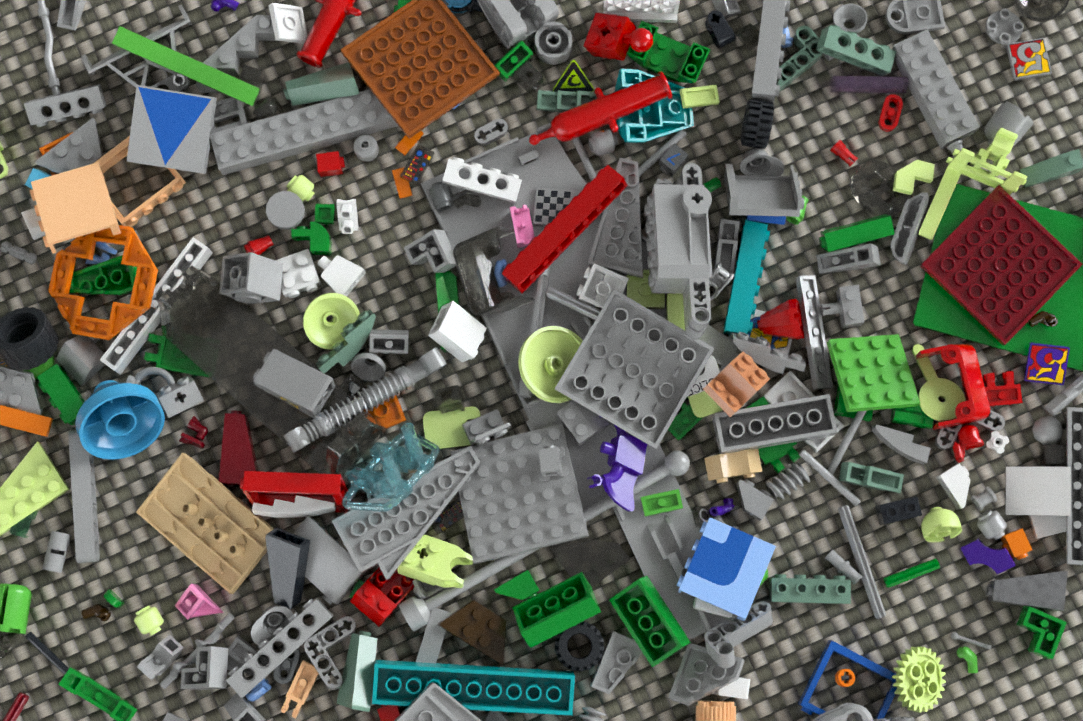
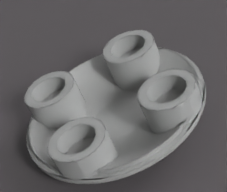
M1004 8L988 17L985 29L992 41L1008 45L1016 42L1021 37L1024 24L1017 15Z

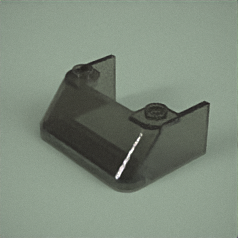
M497 226L462 241L454 247L453 254L468 307L475 316L510 311L535 301L534 297L515 296L512 292L507 291L500 293L494 275L491 258L497 256L501 250L499 239L514 233L513 228Z

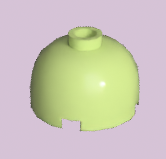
M934 507L922 519V534L927 542L944 541L943 537L950 535L952 539L962 532L958 516L948 509Z

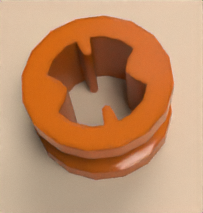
M841 669L836 672L835 681L840 687H849L854 684L855 675L850 669ZM844 672L846 673L845 676H849V680H846V684L844 683L845 680H841V676H844Z

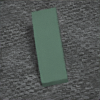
M842 462L838 481L901 494L904 474L873 466Z

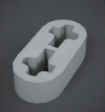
M496 119L478 128L474 134L476 143L480 146H486L504 137L508 132V125L505 120ZM496 125L504 126L503 131L496 130ZM480 133H483L484 135L488 134L486 136V140L483 141L482 138L478 139L480 137Z

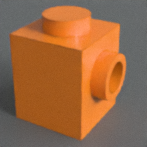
M1023 528L1005 534L1000 538L1003 543L1002 548H1007L1012 558L1016 557L1017 560L1028 556L1027 552L1032 551Z

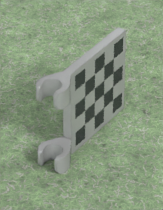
M537 187L533 225L546 226L548 223H551L557 217V214L568 206L572 198L577 196L583 189L571 190Z

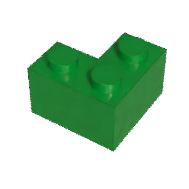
M1025 606L1022 608L1016 625L1034 632L1028 648L1029 652L1045 659H1053L1067 622L1033 607Z

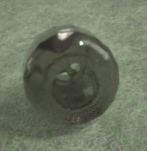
M266 96L255 102L253 114L257 120L281 114L282 106L277 98Z

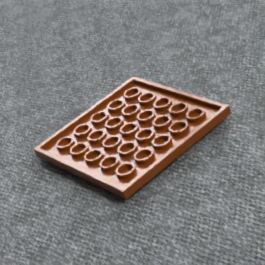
M412 0L341 49L343 56L409 139L500 75V72L442 0Z

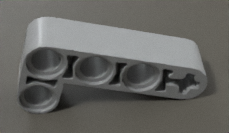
M765 601L757 602L751 606L745 621L737 619V615L705 633L704 639L707 653L720 667H732L735 664L733 647L772 624L771 605Z

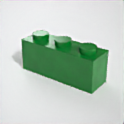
M55 364L37 376L40 381L38 385L44 393L47 392L51 397L49 398L51 405L60 410L61 414L59 416L65 424L68 423L74 426L78 411L85 400L60 365Z

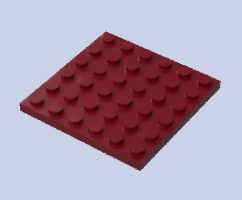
M998 185L929 255L920 267L1004 346L1083 264Z

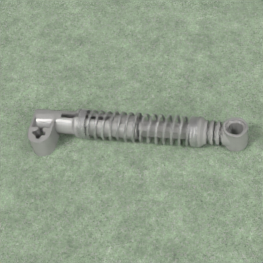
M436 347L422 355L412 364L394 370V374L389 373V377L383 376L384 379L382 381L378 379V382H373L372 386L367 385V389L362 388V392L357 391V398L351 394L352 401L346 397L347 404L341 400V407L335 403L336 410L330 406L331 413L324 409L325 414L320 412L314 415L311 422H307V425L303 424V428L299 426L285 434L284 438L292 452L295 453L309 445L310 440L313 442L315 439H319V436L327 437L335 433V428L340 430L341 425L346 426V422L351 423V418L356 420L357 416L362 417V412L367 414L368 410L373 411V407L378 408V404L383 405L384 401L389 402V398L394 399V396H399L400 392L404 393L405 390L412 389L416 382L443 368L447 363Z

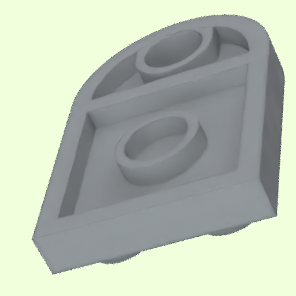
M893 0L886 10L885 18L888 26L899 34L920 33L927 29L928 31L945 28L940 0ZM898 13L900 20H893L891 14Z

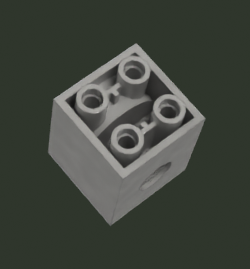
M252 252L223 256L219 294L232 297L239 302L251 304L280 301L283 263Z

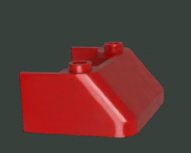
M950 344L919 351L916 359L941 354V358L945 363H957L966 401L960 402L955 408L956 419L939 422L933 426V430L981 421L989 416L990 406L976 350L973 346L968 344Z

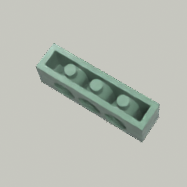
M829 25L822 29L816 51L880 76L891 72L896 51L891 50L887 45H879L874 43L872 39L858 37L856 33L843 31L836 25ZM838 39L842 42V46L839 45Z

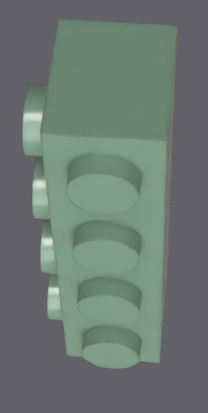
M774 574V578H769V602L851 604V580H845V576H833V579H826L825 575H814V579H806V575H794V578H786V574Z

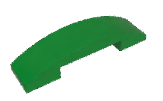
M71 667L58 684L108 713L116 721H130L138 710L112 690Z

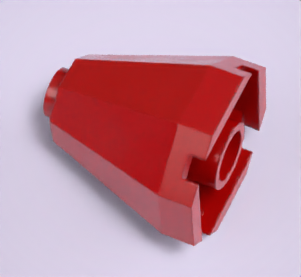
M797 299L787 300L760 315V320H758L759 331H763V334L768 336L796 340L803 339L804 329L799 301Z

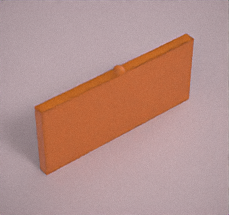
M420 131L410 139L405 135L395 148L403 155H406L424 133Z
M405 167L392 170L400 199L412 196L409 180L404 177Z

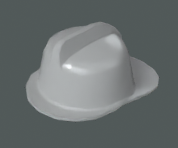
M755 148L744 152V159L740 164V170L745 175L781 176L784 172V164L780 159L769 156L764 149Z
M270 606L265 609L262 616L256 620L251 628V638L254 643L260 645L266 639L268 641L275 637L273 632L281 625L285 628L290 623L288 619L293 615L292 611L284 606Z

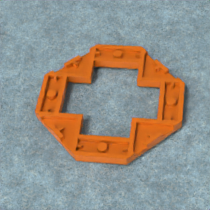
M119 225L121 233L113 235L111 228L76 237L70 242V246L56 254L48 291L51 297L56 300L57 307L63 318L69 323L72 334L111 340L150 309L158 269L132 227ZM96 242L125 246L121 264L137 267L130 304L113 302L109 320L81 316L85 297L69 294L76 258L93 260Z

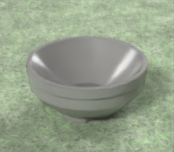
M856 4L842 5L836 9L833 15V24L846 32L850 31L857 34L865 28L867 23L866 11ZM852 22L855 26L853 28H846L844 24Z
M361 353L354 357L351 363V370L354 375L364 381L376 382L385 375L386 365L376 353ZM367 359L373 360L375 362L371 363L367 361Z

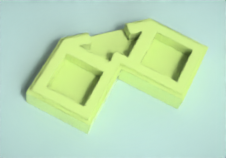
M915 160L900 169L894 176L893 191L911 195L915 180L931 183L933 181L935 164Z

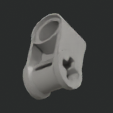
M718 263L712 269L713 277L709 279L710 286L715 288L714 292L710 294V300L715 299L734 277V274L725 270L721 263Z

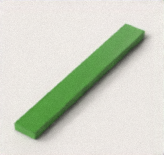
M119 26L112 44L252 107L259 94L260 88Z

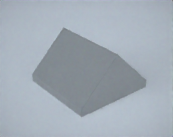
M81 335L64 342L56 358L81 386L87 383L106 365L100 361L104 352L89 337Z

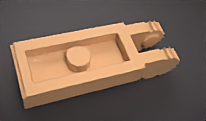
M305 660L302 661L285 696L287 698L281 708L282 713L285 714L289 709L291 700L297 702V705L292 712V717L297 718L319 675L313 664Z

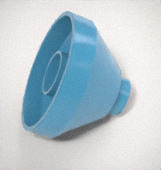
M107 380L99 383L91 396L81 406L76 416L75 427L81 444L87 452L98 458L114 460L133 456L149 447L160 435L164 426L165 416L157 396L150 389L138 384Z

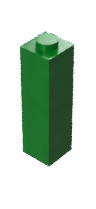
M884 214L820 231L821 237H819L821 248L831 252L894 235L891 216Z

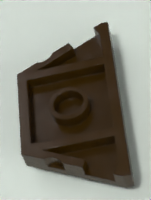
M472 600L464 605L463 608L455 611L451 616L438 623V626L497 663L503 664L506 620Z

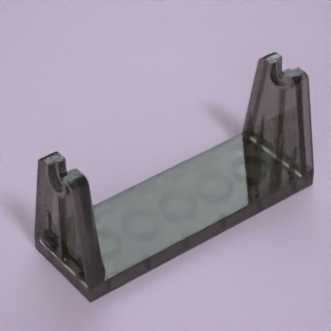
M193 265L190 266L182 274L184 277L182 283L174 291L167 289L159 298L163 336L290 448L284 435L299 426L303 428V424L307 425V422H311L313 418L257 387L253 382V376L257 369H261L264 365L263 360L268 352L271 353L273 349L318 371L320 370L243 302L219 294L220 282ZM335 384L334 390L320 412L325 414V409L328 413H331L330 406L336 410L335 403L341 407V400L347 404L346 397L350 401L353 399ZM358 412L356 417L355 415L352 416L354 419L351 418L352 421L350 423L346 422V426L341 425L340 430L335 428V433L327 437L319 436V439H315L313 442L310 440L309 445L295 453L317 473L341 474L343 478L386 432V427L370 413Z

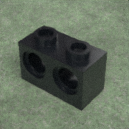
M917 496L875 506L880 525L922 516Z

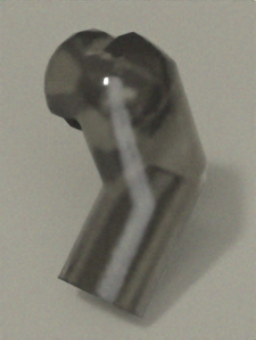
M465 193L455 199L453 203L457 209L465 204L479 207L481 205V198L472 193Z

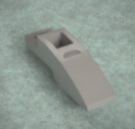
M732 332V341L737 348L751 356L753 361L759 365L782 374L785 367L804 372L806 363L801 355L795 353L791 355L785 354L779 349L771 350L770 342L763 337L752 338L743 332H738V334Z

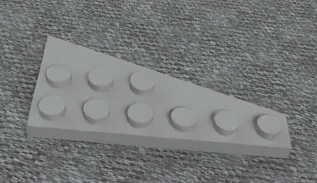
M619 158L616 172L624 177L627 187L603 211L588 264L590 266L597 264L611 271L643 278L639 164L637 161Z

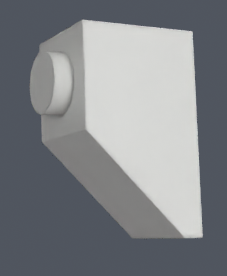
M960 463L936 477L957 510L965 507L970 485L969 472Z

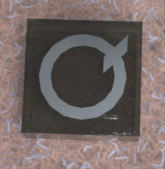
M695 506L691 508L696 527H702L704 521L708 523L709 518H712L709 506Z

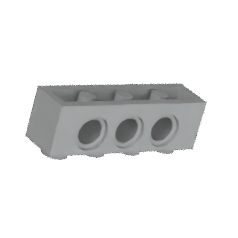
M96 84L25 102L24 106L30 125L36 124L37 127L48 125V121L55 120V123L65 121L68 116L79 118L85 116V112L91 111L92 114L102 112V108H105L107 104L101 84ZM80 98H87L89 106H83L80 103ZM62 102L70 104V111L62 108ZM44 106L52 109V115L44 113Z

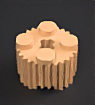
M700 700L698 705H696V721H736V706H734L732 701Z

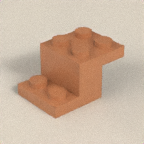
M742 352L709 382L703 390L731 417L770 378L763 369L754 363L751 356Z

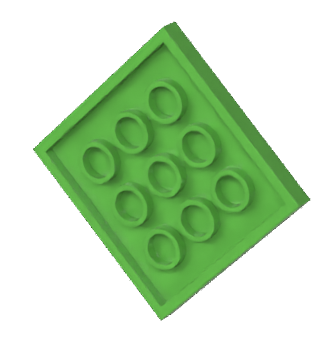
M899 334L828 340L827 346L847 412L916 407L920 404Z

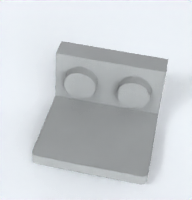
M498 409L462 424L470 445L476 444L477 447L488 443L493 436L495 439L504 436L508 432L507 429L511 426L509 422L504 424Z

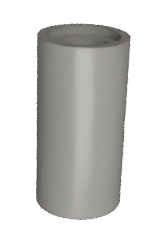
M51 531L42 569L62 573L71 534Z

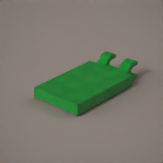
M163 331V336L149 334V343L159 344L157 354L145 352L144 360L146 362L157 363L156 367L167 371L214 379L221 341L170 331Z
M763 396L747 408L768 405L769 403ZM797 442L759 448L760 460L764 465L770 463L778 474L785 469L779 460L787 454L793 463L801 458L799 453L793 448Z

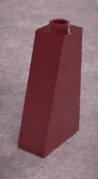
M231 410V414L225 413L219 482L224 485H240V479L244 477V471L259 470L248 417L242 414V411Z

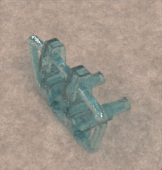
M412 423L404 424L401 427L402 432L389 444L376 442L372 446L370 454L373 459L364 469L354 467L347 476L352 486L343 497V506L349 510H391L403 499H407L419 479L434 467V462L440 451L439 446L417 434ZM405 440L406 448L398 445ZM421 445L431 450L430 455L423 453ZM379 463L383 464V472L373 471ZM400 472L414 474L406 481L401 478ZM358 489L376 498L391 499L387 503L350 502Z

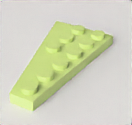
M38 441L0 487V536L70 490L47 452Z

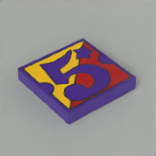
M1029 342L1024 381L1064 385L1070 347Z

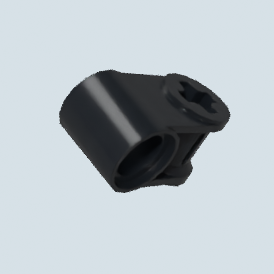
M711 11L705 22V27L712 37L715 46L720 49L734 42L736 36L720 11Z

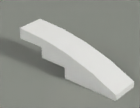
M296 495L294 503L275 499L273 506L253 503L252 507L254 515L281 518L316 516L336 510L335 503Z

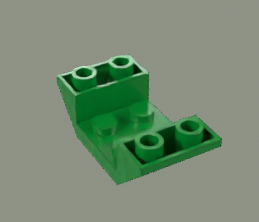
M641 20L638 28H645L651 32L653 45L646 52H636L630 46L627 55L646 70L656 74L662 71L665 77L681 83H696L710 49L694 42L690 47L658 33V27Z

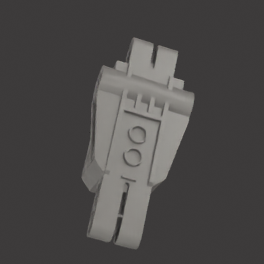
M688 163L683 167L680 178L677 179V185L654 184L651 195L647 197L644 213L647 221L645 231L647 233L648 285L652 293L683 294L685 331L689 337L697 339L704 334L711 319L709 279L713 276L708 210L712 202V196L709 190L702 185L700 167L694 163Z

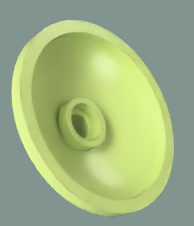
M322 294L311 301L303 316L304 331L310 341L316 346L324 349H333L337 342L345 340L340 333L343 332V328L347 324L354 323L358 319L359 310L355 303L343 294ZM332 315V320L327 321V316Z

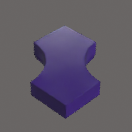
M980 539L960 548L969 565L984 564L991 567L996 574H1000L1015 566L1007 548L992 549L985 546Z

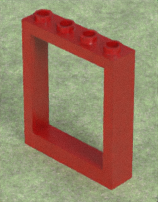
M244 471V477L240 479V489H243L244 494L252 505L253 503L273 506L275 499L294 503L296 495L335 503L336 510L334 512L347 513L349 510L350 494L341 474Z

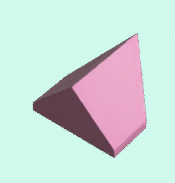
M198 584L189 585L175 604V607L187 620L193 617L224 613Z

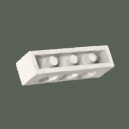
M453 157V160L448 159L442 182L516 203L522 180L518 179L519 176L516 174H500L501 171L498 169H483L481 164L472 162L469 165L464 163L463 159ZM467 170L470 176L467 179H462L459 176V172ZM478 176H487L488 182L480 184L477 181ZM498 180H503L506 183V188L498 189L495 183Z

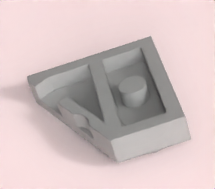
M237 636L228 649L227 670L231 671L236 666L240 668L245 664L243 659L251 652L255 655L259 650L240 636ZM260 655V664L266 665L269 658L266 655ZM246 668L244 670V673L254 675L252 669Z

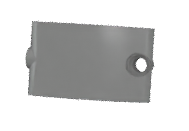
M477 0L495 33L508 49L518 44L521 40H531L535 37L538 29L547 22H555L559 15L558 7L553 0Z

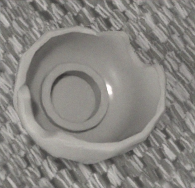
M1052 416L1040 417L1035 421L1032 428L1035 440L1045 447L1055 446L1060 442L1063 435L1062 424Z

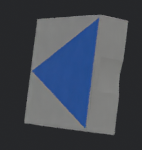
M137 85L127 162L206 174L210 151V132L214 122L217 98Z

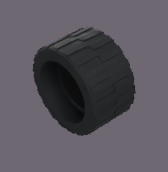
M23 307L10 311L0 318V356L11 369L23 371L36 368L47 362L56 352L59 344L58 335L42 310L35 307Z

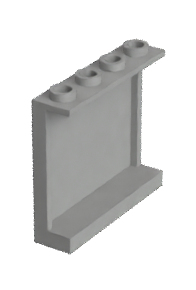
M725 164L724 185L729 215L800 217V209H804V198H802L798 173L794 171L793 165H790L789 176L735 175L733 164Z

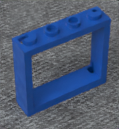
M828 640L798 705L802 706L801 710L809 715H812L813 712L817 715L826 712L809 703V700L833 652L891 681L892 684L896 682V679L892 678L896 673L832 640ZM892 684L875 719L884 718L895 696L894 692L897 690V687Z

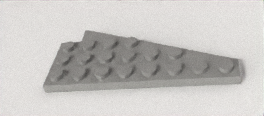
M471 446L332 520L360 574L378 564L386 580L390 579L479 466L480 461Z

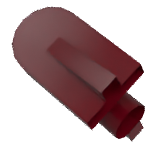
M193 416L187 428L197 432V435L194 438L182 432L179 442L204 449L205 444L201 441L207 435L208 429L201 425L198 419Z

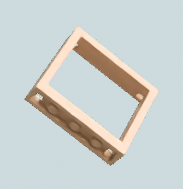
M130 136L94 162H99L103 173L127 156ZM168 168L175 177L174 180L124 217L112 202L116 218L123 226H134L139 218L150 214L156 205L167 201L169 195L180 191L186 182L176 169Z

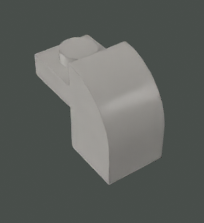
M168 635L158 643L149 656L139 663L137 668L153 680L169 668L184 647L171 635Z

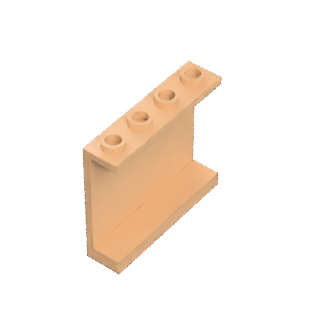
M99 162L31 182L33 189L30 190L32 200L37 203V205H34L37 217H41V220L38 221L41 232H45L46 235L42 236L45 247H50L53 254L57 253L54 245L56 243L111 228L113 235L121 233Z

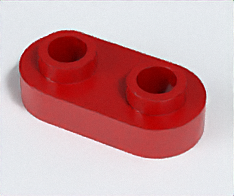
M891 94L883 102L878 125L885 132L893 131L898 125L903 106L900 96ZM893 103L895 108H891L889 104ZM888 120L891 125H886L885 121Z

